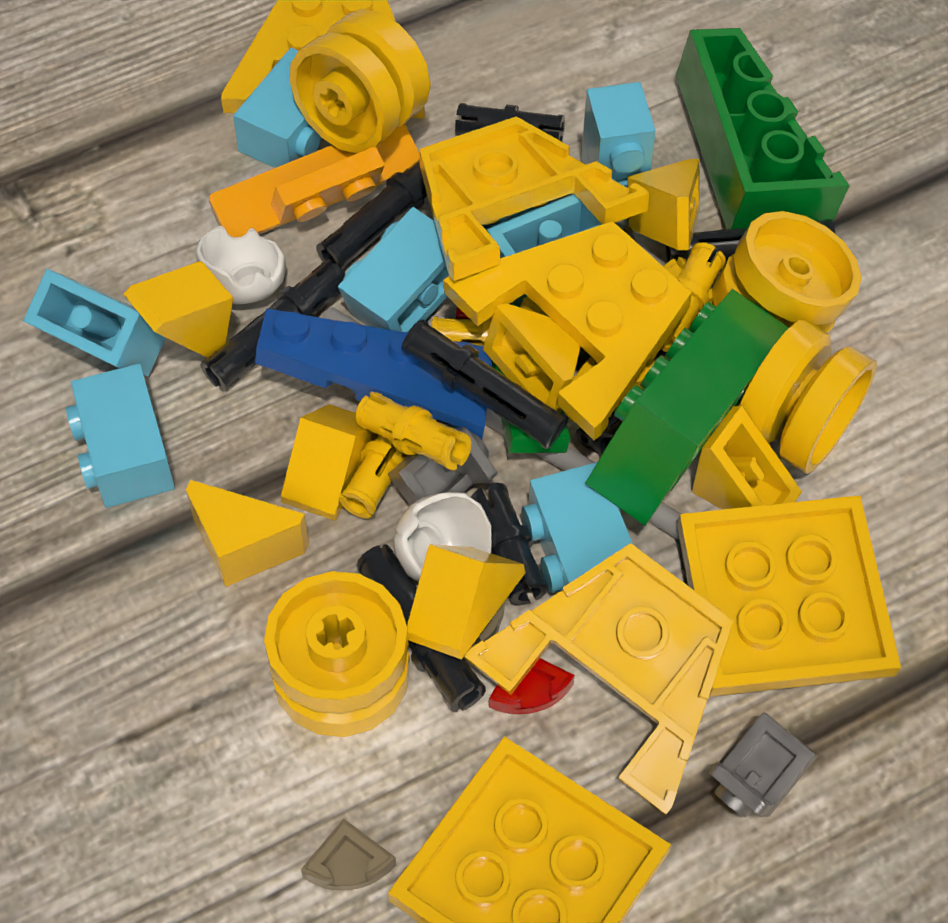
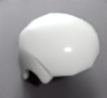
M218 226L199 239L195 251L197 262L202 261L233 296L232 304H249L270 297L283 283L286 269L284 254L276 242L259 236L255 229L250 228L242 237H232L223 226Z
M443 492L422 497L406 509L395 526L396 534L393 538L395 554L408 576L418 582L429 544L467 546L491 553V523L482 505L464 492Z

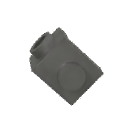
M465 427L454 428L467 433L472 442L469 457L462 466L457 464L456 470H449L433 460L416 453L406 457L388 475L409 505L422 497L436 493L465 492L471 485L488 483L497 475L496 469L488 459L489 451L484 442Z
M763 712L724 762H716L708 773L721 783L716 789L715 794L738 814L746 818L753 810L759 816L770 817L819 755L769 714Z

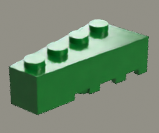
M741 28L690 30L676 77L726 229L748 228L752 221L764 213L780 211L804 215L814 221H823L825 219H832L834 221L850 185L840 171L832 173L823 160L826 153L825 149L815 135L807 137L795 119L798 110L789 97L783 98L771 85L773 74Z
M731 289L718 306L708 301L697 314L689 329L685 327L667 351L665 358L661 355L649 369L640 384L645 390L634 385L620 403L614 416L623 422L585 484L646 526L668 492L672 491L682 478L687 468L724 417L745 394L758 368L789 327L734 289Z

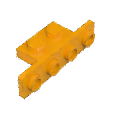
M406 124L396 127L391 135L377 147L374 146L356 154L340 150L334 145L328 146L210 194L209 204L219 225L223 226L230 236L242 237L250 228L255 229L260 235L296 219L298 222L313 219L326 211L328 206L345 199L347 202H353L369 195L377 186L386 183L387 179L394 173H403L407 168H410L419 160L420 153Z

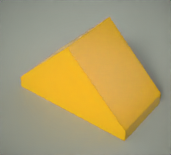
M686 159L629 176L628 188L635 182L649 192L648 211L629 217V227L637 233L676 250H689L700 211V159Z
M202 261L133 284L123 293L157 334L207 358L226 344L233 296Z
M507 303L496 305L484 343V352L508 379L519 384L523 389L561 413L562 409L558 406V392L572 382L581 346L549 316Z
M327 404L300 417L281 493V502L336 521L343 508L339 501V496L347 488L360 466V453L365 444L375 441L378 434L361 428L356 422L355 412L331 404Z
M733 406L701 449L692 493L723 510L796 502L802 490L742 406Z
M190 480L186 493L193 520L225 587L305 554L309 540L304 513Z
M429 544L407 624L408 640L462 660L524 576V564L473 547Z

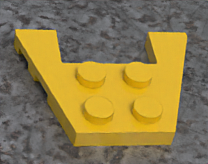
M277 0L222 92L223 113H235L290 48L299 51L316 37L326 34L332 25L347 14L365 9L381 12L395 21L388 0ZM425 105L412 118L425 119Z
M517 116L420 148V169L447 270L453 281L500 265V246L482 225L493 224L500 218L531 207H541L547 204L548 201L571 193L576 195L601 224L611 221L615 223L648 211L649 192L635 182L627 188L612 179V170L597 161L584 164L569 155L570 146Z
M613 221L500 258V265L453 281L450 276L443 280L445 295L477 326L493 316L496 305L510 304L523 294H526L598 363L558 392V406L593 440L602 435L608 426L610 415L635 385V379L648 360L655 358L689 309L692 294L687 287Z
M630 543L564 586L562 591L532 611L529 609L511 621L509 626L485 642L482 640L470 648L464 657L466 661L511 695L551 644H555L658 724L657 728L618 777V780L666 816L673 806L734 620Z

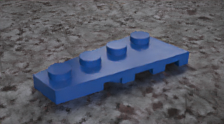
M266 308L256 348L255 364L323 388L337 383L350 388L356 394L355 399L359 401L365 395L370 397V392H378L402 406H419L426 409L432 414L434 420L438 419L457 427H465L470 432L476 434L481 440L483 437L487 407L460 388L450 390L442 384V376L410 354L404 353L401 347L408 332ZM454 341L461 347L468 344L478 350V358L492 367V360L484 352V346Z

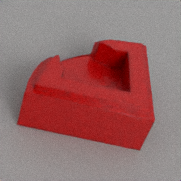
M540 658L511 695L496 685L489 697V708L503 713L519 715L545 710L565 697L574 685L575 675Z

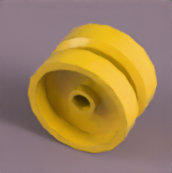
M361 9L347 14L332 25L326 34L316 37L301 48L290 65L289 81L292 93L305 120L321 138L343 151L357 154L371 147H377L391 135L396 127L404 125L428 102L431 82L427 63L420 49L399 23L381 12Z
M785 211L764 213L750 223L740 239L735 253L728 258L719 272L712 289L714 305L718 306L731 289H734L789 328L798 320H807L830 333L834 327L835 320L846 311L857 296L862 277L858 261L847 244L828 227L804 215Z
M798 320L785 331L772 347L750 382L740 406L744 408L768 444L781 437L779 442L781 459L808 474L813 472L826 459L851 424L872 385L877 370V361L852 346L844 347L830 356L832 351L830 334L807 320Z
M330 571L304 578L281 595L268 615L264 644L278 703L294 723L318 735L348 737L370 731L393 715L407 692L410 660L407 625L400 604L382 584L361 574Z

